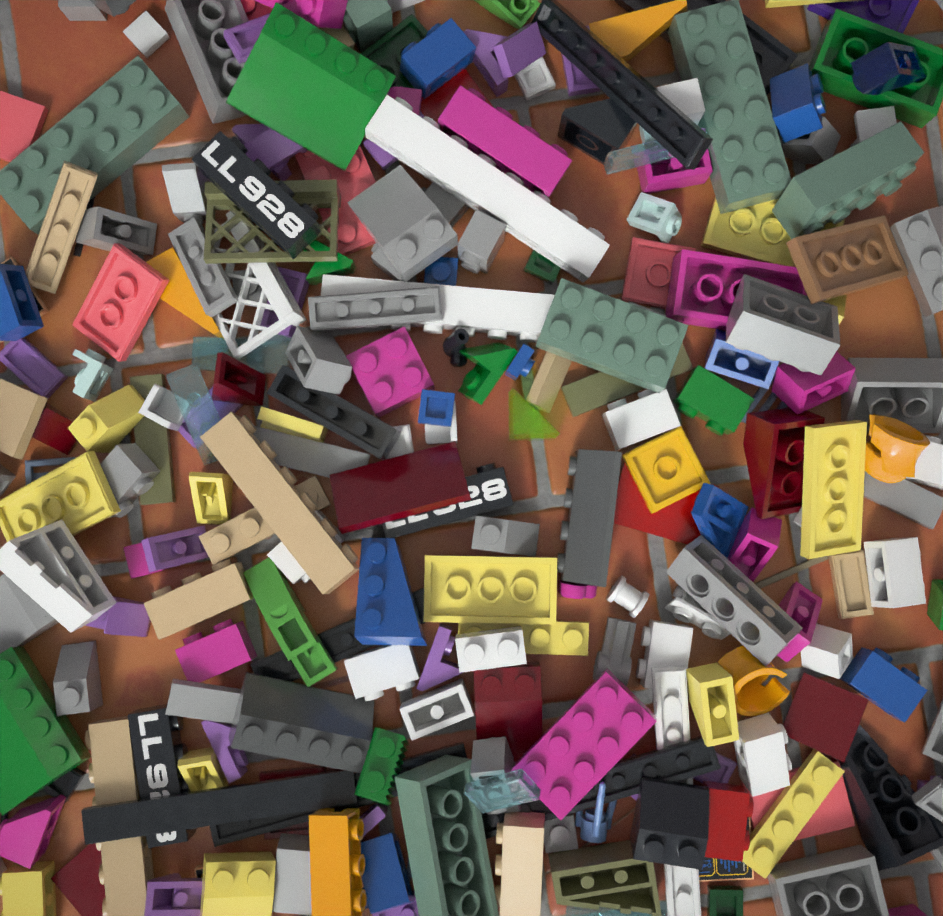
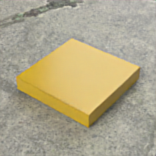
M682 426L622 455L650 513H654L700 490L703 483L711 484Z

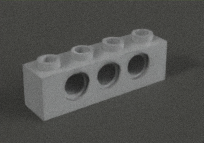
M702 535L685 546L666 571L680 587L692 596L703 609L711 614L765 666L803 629Z

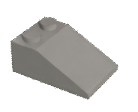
M401 165L347 202L404 282H407L458 244V237L454 229Z
M5 574L0 576V653L10 647L24 646L59 623Z

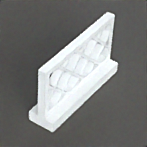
M231 211L226 213L228 220L221 224V226L235 216ZM246 216V218L253 224L252 220L248 216ZM240 221L230 231L238 241L250 229ZM256 235L244 248L248 252H258L265 244ZM221 239L214 244L215 253H225L227 251L226 249L219 248ZM275 262L248 263L245 276L232 274L235 263L226 264L225 273L229 281L231 279L243 281L238 297L239 301L236 302L232 320L224 319L221 314L222 311L215 315L213 319L233 357L238 360L291 324L297 327L306 321L303 312ZM251 283L259 284L262 288L259 302L246 300ZM245 305L257 307L253 324L240 322ZM265 309L275 311L279 319L268 328L260 326ZM238 327L251 329L248 341L239 347L235 341Z

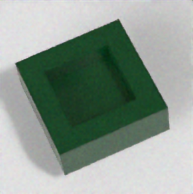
M533 250L523 271L552 285L560 271V267Z
M707 885V916H743V889L741 886Z

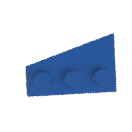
M362 538L354 637L362 645L427 646L401 549L395 538Z

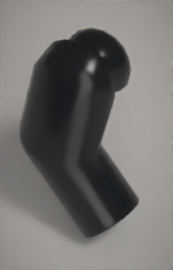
M462 328L454 331L443 342V350L450 357V364L453 367H463L468 362L467 357L459 352L467 348L465 344L469 340L468 332Z

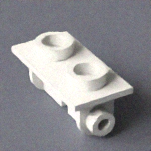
M679 585L676 587L673 596L676 598L665 606V609L672 612L676 619L685 623H692L701 628L706 636L722 640L730 635Z

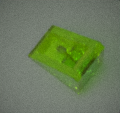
M514 388L508 392V441L554 440L560 434Z

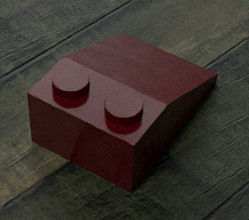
M791 408L747 413L743 447L758 518L766 519L800 511L803 494L805 426L824 424L825 417L807 410L796 414Z
M539 661L474 671L476 739L506 737L514 757V762H517L542 736V688Z

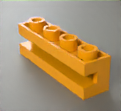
M324 808L309 815L312 916H363L367 896L366 891L362 889V875L365 871V857L361 854L364 822L360 819L359 808H347L341 812H334V808Z

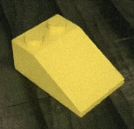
M272 852L204 853L200 916H271L276 860Z

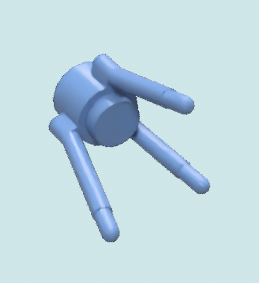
M603 781L599 784L596 808L587 809L585 814H583V810L578 811L575 817V826L581 828L580 838L591 843L606 841L607 830L611 829L612 816L617 800L609 802L605 814L603 805L606 783Z

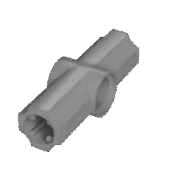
M612 617L607 618L601 651H598L595 659L593 680H596L608 668L627 686L632 665L630 653L636 631L635 622Z

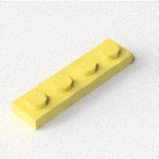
M556 621V624L458 623V634L521 626L526 654L588 656L589 622Z
M813 749L790 780V786L784 788L750 834V845L748 851L743 853V862L766 879L845 771L819 751Z

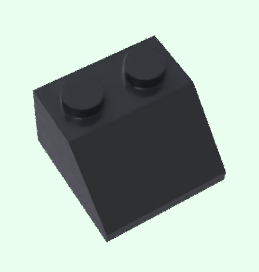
M610 98L565 108L561 116L558 137L607 168L612 169L631 139L637 122Z
M641 777L630 833L633 859L702 870L709 834V787Z

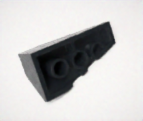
M859 725L845 762L838 761L841 769L845 771L843 779L861 838L867 850L875 856L877 868L880 871L901 866L943 846V823L914 803L912 795L915 791L910 787L911 781L905 775H900L888 762L887 754Z

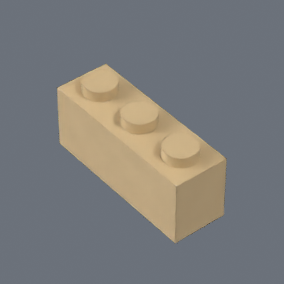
M230 559L212 566L213 573L202 577L199 572L182 579L183 586L175 590L167 586L151 593L153 599L143 604L158 639L168 637L254 599L243 574L245 569L242 562L232 564Z
M509 812L505 813L504 823H497L496 844H502V854H496L495 875L501 876V886L495 885L497 907H500V916L541 915L545 813Z

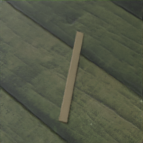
M824 556L807 560L759 581L755 585L761 589L829 558Z

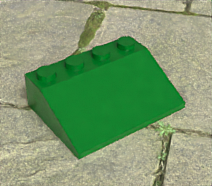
M276 2L225 103L345 171L365 136L366 126L387 96L396 76Z
M10 647L0 653V812L3 816L91 757L66 715L57 716L55 696L24 647Z

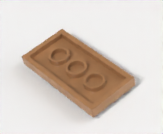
M885 215L798 236L786 243L811 305L898 280L909 274Z

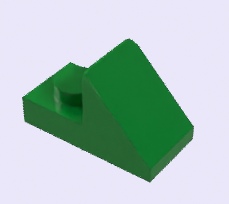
M317 240L310 244L315 251H330V247ZM338 252V261L315 262L306 280L310 285L322 283L323 274L338 276L353 274L356 270V265L353 260Z
M499 342L460 350V353L476 365L473 370L465 375L463 384L458 392L482 405L518 351Z

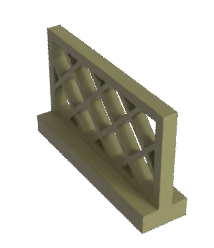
M337 179L283 181L294 192L295 196L292 199L300 206L306 203L314 211L318 208H331V216L321 225L318 223L321 233L312 241L314 242L323 234L330 241V251H315L309 244L294 260L286 252H282L273 240L270 241L257 225L254 226L246 218L247 215L212 182H205L204 194L207 198L203 258L205 263L338 261L341 194ZM216 210H230L235 215L223 226L215 221ZM242 221L250 231L237 241L228 232ZM256 235L266 243L258 252H248L244 248ZM223 236L233 244L225 253H213L214 244Z

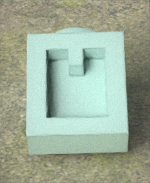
M641 192L627 218V222L630 226L657 235L661 242L669 243L672 236H675L680 230L682 216L675 203Z
M89 348L86 353L75 349L72 355L88 364L86 368H83L77 374L74 382L76 386L72 392L82 398L95 402L114 368L104 363L105 356Z

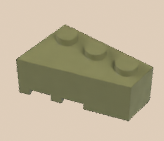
M630 840L548 853L557 904L599 910V907L619 909L620 913L631 914V911L651 914V916H662L654 863L633 859Z

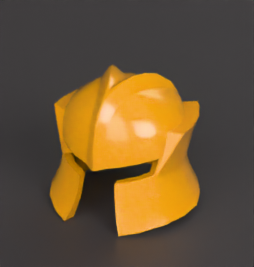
M869 414L870 429L868 435L872 438L871 442H866L865 471L873 478L886 483L900 482L906 477L915 478V465L923 450L929 446V439L916 428L896 418Z
M744 646L737 647L726 653L718 661L720 666L732 675L736 713L758 716L770 712L780 705L790 693L776 677L771 678L767 685H762L770 674L784 678L787 674L774 668L775 666L771 662L767 666L763 665Z

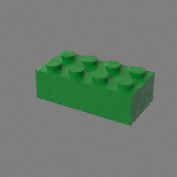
M839 9L834 11L823 28L809 65L812 75L819 74L824 92L868 109L894 106L896 119L922 129L937 115L943 100V49Z

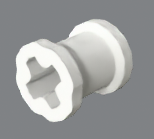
M620 576L609 591L606 600L610 603L615 601L628 610L631 617L635 618L646 604L650 594L646 591L640 592L628 584L624 576Z

